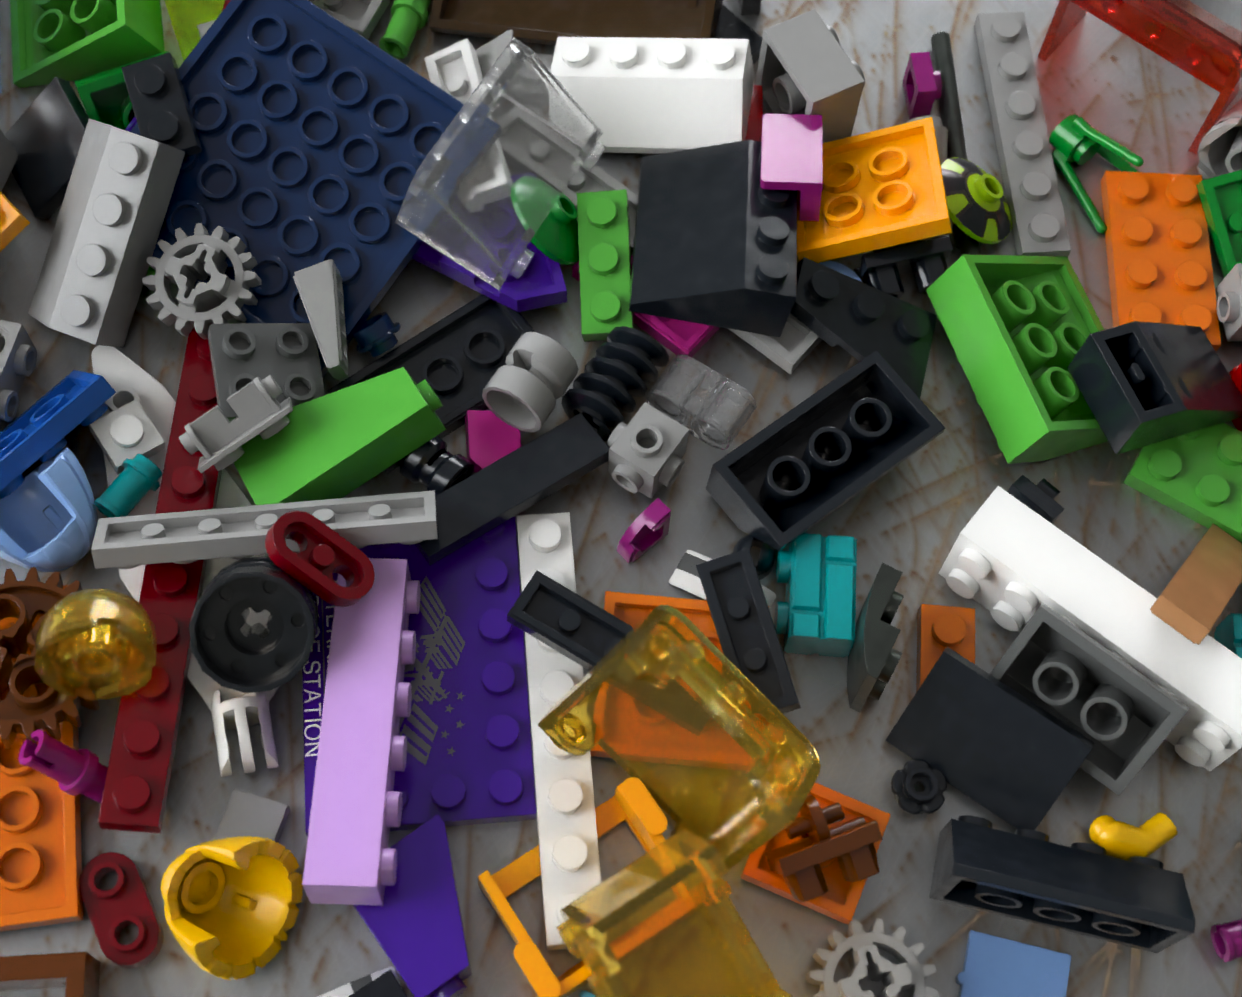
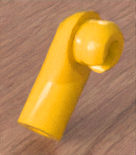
M1158 812L1139 827L1122 821H1116L1109 815L1097 817L1089 827L1090 839L1098 846L1105 848L1107 856L1127 861L1132 856L1148 857L1177 836V828L1174 823L1161 812Z

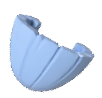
M68 447L63 448L53 458L34 468L24 476V482L14 492L0 499V558L24 568L36 567L39 572H59L75 565L91 549L98 523L97 508L85 471L75 454Z

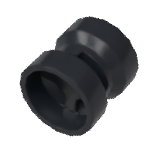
M438 436L405 456L400 465V473L414 484L422 483L427 487V491L435 490V496L470 477L474 472V464L461 454H451L447 450V443Z

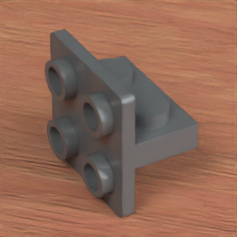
M310 323L211 324L209 326L208 340L217 405L229 421L238 415L226 399L249 384L257 376L261 380L269 375L275 379L283 391L282 394L276 397L279 404L290 397L294 407L325 395L317 341Z

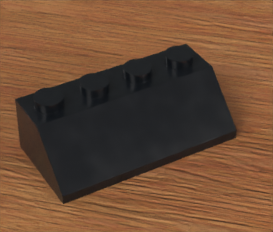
M876 350L714 463L706 490L740 530L781 551L943 433L945 427Z
M970 815L959 816L958 820L951 819L940 831L929 895L930 899L1153 953H1158L1195 932L1196 920L1183 874L1164 870V864L1159 860L1142 856L1129 857L1128 861L1106 856V849L1098 845L1073 843L1071 847L1049 842L1050 837L1040 831L1017 829L1014 833L993 829V823L987 819Z

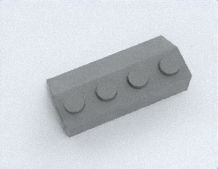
M89 118L28 311L30 316L48 328L95 345L124 346L143 287V278L146 277L149 268L146 260L153 255L185 155L184 151Z

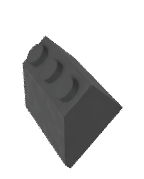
M1043 603L990 673V675L1093 741V749L1085 758L1080 768L1118 796L1189 710V707Z

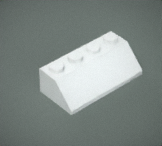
M557 37L549 75L551 132L578 152L664 154L744 141L746 139L755 80L749 39Z

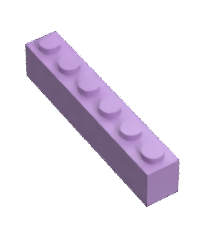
M369 558L375 573L374 583L370 591L351 606H334L302 884L311 904L383 906L385 885H395L397 850L388 848L390 827L399 828L401 823L402 793L401 791H393L395 771H405L407 739L406 736L398 735L400 717H409L411 711V683L403 682L405 665H414L416 632L408 631L409 614L419 613L421 594L420 581L411 580L407 559ZM338 574L337 584L346 587L344 577Z

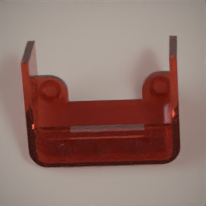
M1059 0L1038 54V58L1046 61L1082 20L1086 12H1089L1220 92L1188 150L1192 154L1197 155L1199 144L1205 133L1239 101L1242 95V32L1189 0Z

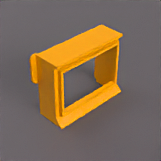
M636 777L627 778L623 783L616 786L614 796L595 808L597 837L599 839L618 825L626 822L676 898L557 978L506 900L541 877L539 845L493 875L487 870L478 876L479 888L516 944L514 958L538 997H568L698 909L705 900L662 835L668 824L666 816L643 782Z

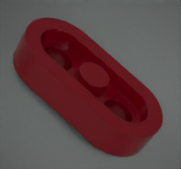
M303 511L287 512L268 530L265 538V547L271 561L327 603L338 607L351 606L364 597L372 588L375 573L367 555L315 516ZM286 539L295 541L300 547V553L290 550L286 545ZM333 573H338L344 577L346 587H342L334 581Z
M107 852L94 857L86 864L80 875V894L100 948L110 961L122 968L136 969L143 967L156 958L164 941L163 927L143 875L138 866L121 853ZM109 872H116L118 875L116 885L110 890L102 891L100 889L101 878ZM129 925H136L138 927L136 940L131 944L122 945L120 942L122 930Z

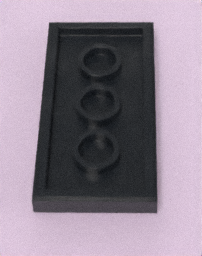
M481 294L327 391L330 394L404 367L416 384L426 379L443 404L441 408L435 411L446 428L445 431L437 435L442 439L465 424L467 410L486 411L489 409L482 397L483 389L497 369L506 365V356L520 336L526 332H535V330L520 312H516ZM403 458L384 471L388 474L399 467Z

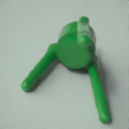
M1072 114L1062 120L1049 137L1050 145L1055 148L1052 152L1053 162L1060 168L1097 232L1102 234L1106 232V225L1070 163L1076 161L1079 165H1083L1097 153L1120 171L1139 172L1130 163L1140 167L1144 161L1130 149L1093 128L1081 116Z

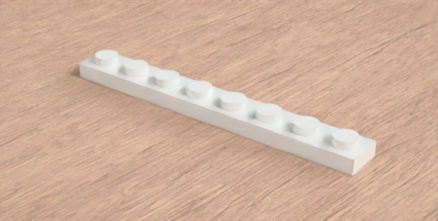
M570 512L516 515L521 593L537 570L577 594ZM524 632L546 951L605 946L606 931L583 666Z

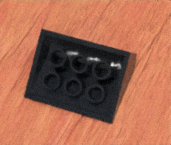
M744 140L642 157L629 311L775 337L781 336L797 297V190H770L760 187V141Z

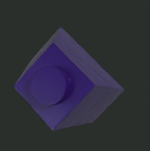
M437 814L389 847L397 850V872L395 885H385L383 906L353 905L414 997H459L467 989L464 980L472 975L445 823Z

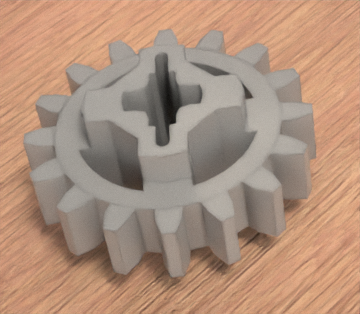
M196 223L194 235L187 236L179 227L175 229L177 242L172 245L162 239L158 242L164 254L161 258H147L146 262L156 272L155 275L144 277L143 284L149 290L155 291V293L146 298V301L154 310H161L158 318L166 326L169 327L176 322L175 329L185 337L195 327L197 334L202 339H208V329L211 324H228L227 321L232 317L242 323L247 320L240 309L244 304L257 305L258 300L249 291V288L261 285V279L256 272L249 271L258 263L251 252L243 253L246 245L238 236L229 240V234L221 226H217L210 236L202 223ZM226 257L233 264L235 281L225 275L228 266L225 262ZM208 276L211 277L208 283L199 282L196 287L194 286L197 279L205 281ZM171 282L175 283L179 288L176 299L179 301L178 306L171 295Z
M857 919L848 925L849 938H846L836 929L828 935L827 939L833 952L826 948H817L812 957L823 968L822 970L809 971L806 981L820 987V992H817L812 997H875L872 991H862L859 983L867 976L868 972L872 981L881 980L884 985V989L876 997H897L898 993L910 989L909 997H938L939 990L925 986V979L936 972V967L930 964H919L917 957L923 952L925 946L920 942L908 948L903 943L906 935L904 927H899L890 936L885 934L883 919H876L872 923L869 932H865ZM878 949L891 954L900 964L895 965L880 956ZM849 952L850 958L848 962L851 970L847 978L833 983L834 972L840 958Z

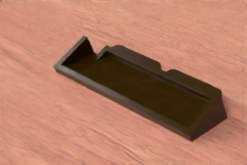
M433 0L429 28L433 32L493 39L507 30H513L514 41L556 46L557 37L714 39L723 0Z

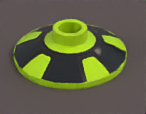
M953 157L941 163L949 216L954 224L969 237L981 243L997 244L1004 240L1011 231L1012 218L999 181L976 164L963 158Z

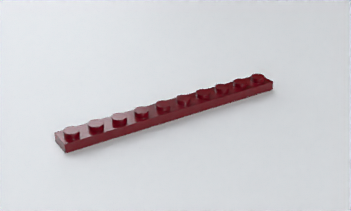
M193 327L188 336L155 514L216 509L222 470L217 471L213 465L200 473L198 464L203 454L198 450L191 455L179 440V436L186 432L185 425L193 422L217 405L209 340L202 339L197 334L195 327ZM207 559L197 560L189 564L169 562L146 564L99 812L98 824L101 829L161 834L192 652L189 624L196 602L201 596Z

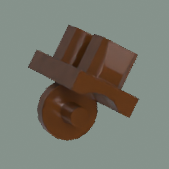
M808 795L799 799L801 817L785 822L784 827L790 840L806 833L809 836L765 853L770 870L783 876L784 882L794 899L799 902H806L829 891L819 863L837 857L844 879L850 883L878 874L879 866L873 843L883 838L877 822L867 823L863 817L828 828V825L845 819L841 805L835 803L821 809L815 797Z

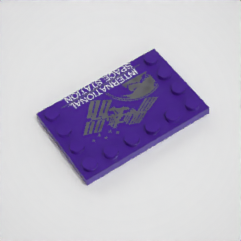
M515 516L431 566L415 544L389 543L367 545L360 548L368 558L407 559L411 580H419L421 590L419 613L409 614L408 631L416 632L414 665H405L403 682L411 683V711L409 717H400L398 735L406 736L407 739L405 771H395L393 791H401L402 793L401 823L399 828L390 827V832L415 830L437 814L445 823V827L537 820L523 630L507 621V614L521 595ZM333 573V579L336 583L338 580V573ZM317 595L318 627L308 661L302 667L305 833L307 837L334 615V605L327 603Z

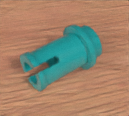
M137 454L133 459L126 458L122 463L124 470L105 492L94 501L96 508L107 518L127 516L149 490L156 491L160 487L158 480L163 473L157 465L141 454Z

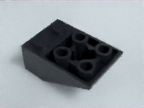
M1134 321L1091 333L1067 367L1116 455L1242 417V395L1204 331L1198 326Z

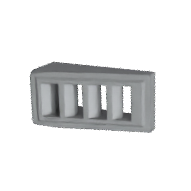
M330 259L294 272L295 276L293 278L326 368L334 379L337 378L340 381L348 377L349 369L343 285L340 271L334 261Z

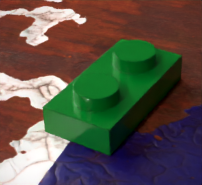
M1242 170L1205 179L1196 185L1223 278L1226 277L1237 263H1242Z

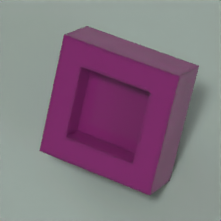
M930 52L910 53L902 81L909 120L919 116L930 115L934 100H939L941 97V75L939 71H933Z

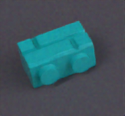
M804 533L789 544L787 551H778L776 583H786L785 602H776L774 626L777 634H784L783 651L786 653L818 654L819 656L841 658L849 656L855 643L857 539L854 537L836 535L823 537L821 534Z

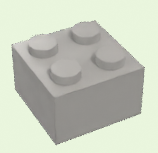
M813 9L763 31L755 85H763V105L767 111L773 114L822 115L823 143L850 137L865 85V78L859 64L854 60L851 61L840 46L839 38L831 25H826L817 11Z

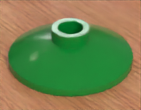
M521 177L515 181L510 187V204L518 224L529 240L543 254L557 263L573 265L578 262L577 210L572 201L566 195L555 193L548 186L534 178Z

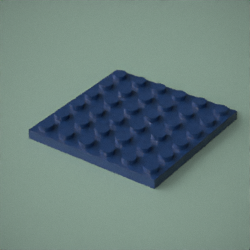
M231 0L178 69L203 152L183 158L152 257L161 258L164 254L158 245L161 239L171 245L177 242L175 229L179 227L187 236L194 235L196 223H202L210 236L217 226H221L229 234V240L238 236L246 245L243 253L251 252L258 263L249 271L256 272L261 279V285L249 288V291L258 300L257 305L244 304L240 309L247 318L244 323H310L293 278L295 276L294 272L332 259L342 277L346 340L348 345L353 339L352 333L361 328L501 138V129L308 0ZM136 123L130 132L141 135ZM226 257L225 262L228 266L225 275L235 281L233 264ZM208 276L205 281L197 279L194 286L196 287L199 282L208 283L211 277ZM317 343L322 378H324L328 373V369Z

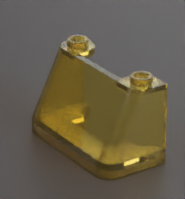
M659 605L644 617L537 724L559 749L575 756L585 755L599 744L631 777H636L643 782L656 803L677 823L670 834L669 845L694 883L701 890L794 822L821 769L819 756L810 741L683 613L669 605Z

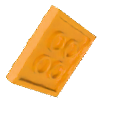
M932 117L823 143V185L819 221H799V190H797V256L799 262L805 257L820 263L952 233Z

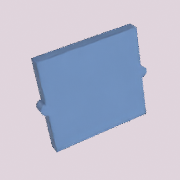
M971 930L968 934L963 971L955 977L956 983L960 985L958 997H1066L1072 955Z

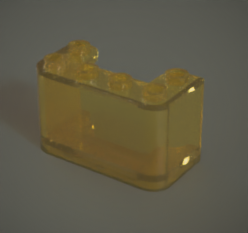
M681 829L560 909L565 922L556 927L557 931L574 958L580 957L592 974L586 980L596 997H792L780 988L728 895L733 891L728 882L720 878L729 871L713 844L685 829Z

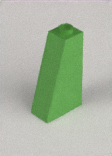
M402 367L294 406L293 411L286 415L290 422L282 430L265 440L259 434L241 446L245 453L233 463L256 505L343 498L445 431L446 428L435 412L443 404L426 379L416 384L407 370Z

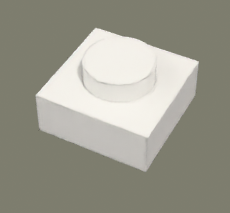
M138 399L98 418L89 425L90 432L117 474L124 470L122 463L126 458L133 459L137 454L149 458L165 449V441Z

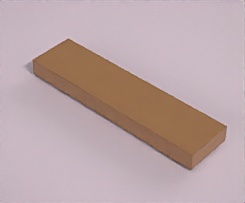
M1213 523L1150 608L1151 613L1191 642L1199 645L1210 632L1242 581V543Z

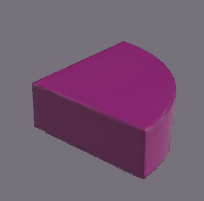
M657 498L629 526L616 549L628 564L631 561H636L668 535L671 510Z

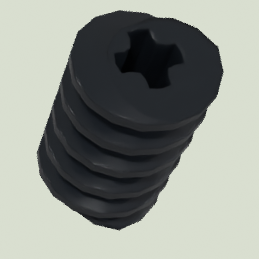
M625 326L615 327L607 335V342H604L596 350L595 358L587 362L584 373L576 377L573 382V389H569L562 396L561 404L564 412L569 419L582 413L602 440L608 441L611 431L606 425L616 428L619 423H625V418L620 411L631 413L636 409V402L633 397L641 398L646 395L647 386L644 381L651 383L656 381L658 370L655 366L664 367L669 363L667 351L655 339L637 329Z

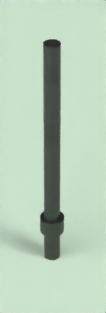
M938 32L931 37L935 71L940 72L942 80V92L939 100L943 126L948 129L947 158L957 157L968 160L950 35L947 32ZM953 224L954 245L960 250L961 256L963 254L981 255L980 246L983 243L969 237Z

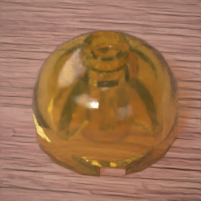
M86 589L70 593L52 606L40 624L35 644V671L45 684L65 695L75 697V688L95 690L94 694L96 696L94 699L108 700L129 695L149 682L152 676V668L154 665L156 666L157 637L155 625L141 603L127 594L110 589Z

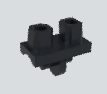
M950 236L925 241L921 239L873 250L871 253L862 255L861 267L854 268L853 271L864 284L866 283L896 298H901L905 293L900 276L913 273L919 293L927 294L926 289L948 269L946 259L953 250Z

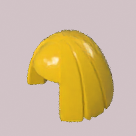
M255 836L227 837L203 842L186 849L182 855L178 856L168 866L163 874L160 886L165 902L164 913L166 921L186 954L201 969L224 980H230V977L235 980L243 979L255 974L256 966L263 968L281 949L280 941L287 940L286 931L293 928L300 910L296 904L302 902L303 882L302 875L295 871L299 868L297 859L282 844L269 838Z

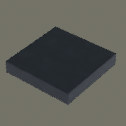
M55 77L5 134L18 153L12 173L35 217L47 220L51 218L63 203L89 120L70 82Z

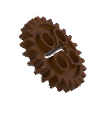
M36 567L30 568L25 581H17L13 570L9 568L5 572L4 584H0V620L7 617L19 619L12 627L0 630V696L3 695L8 686L10 687L6 698L0 701V737L6 749H11L17 734H25L26 739L37 744V741L31 738V733L36 730L47 729L56 740L60 739V722L66 719L72 725L79 728L82 726L78 709L81 706L96 711L100 708L93 690L110 691L112 688L109 676L103 672L115 670L118 667L115 654L109 652L118 647L115 633L107 631L112 627L108 612H98L100 604L95 594L82 598L84 592L81 582L78 580L63 589V581L60 572L57 571L52 573L44 583L40 581ZM38 614H44L36 622L34 628H32V623L35 617ZM62 633L73 635L72 639L65 645L58 647L47 645L49 640L55 635ZM28 648H29L30 651H31V654H30V655H27V654H26ZM12 658H16L14 665L11 661ZM47 683L50 685L48 690L39 697L29 698L23 696L26 689L33 684Z

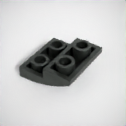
M884 563L879 568L857 618L855 643L848 656L847 692L850 708L858 712L861 711L868 696L879 700L902 655V652L892 648L901 630L890 624L904 595L894 591L903 572Z

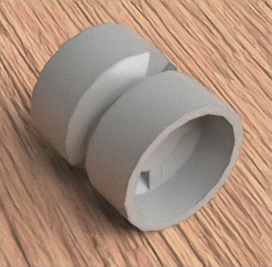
M526 332L520 336L506 356V365L498 368L485 386L482 397L488 408L503 422L524 432H536L541 429L552 413L556 404L555 399L564 395L576 377L579 368L574 357L560 343L537 332Z

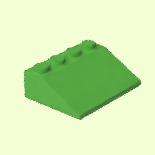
M10 0L13 84L19 88L46 85L55 77L67 81H76L165 52L160 0Z
M963 254L926 289L937 318L942 323L955 351V356L975 393L976 401L982 408L996 437L997 445L1004 454L1008 464L1045 461L1108 442L1067 368L1091 333L1104 330L1067 256Z

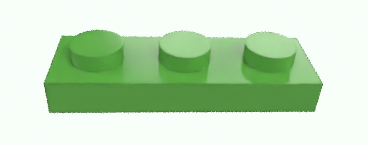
M627 189L577 193L581 331L584 342L607 340V335L615 327L625 326L634 328V314L629 311L632 269Z

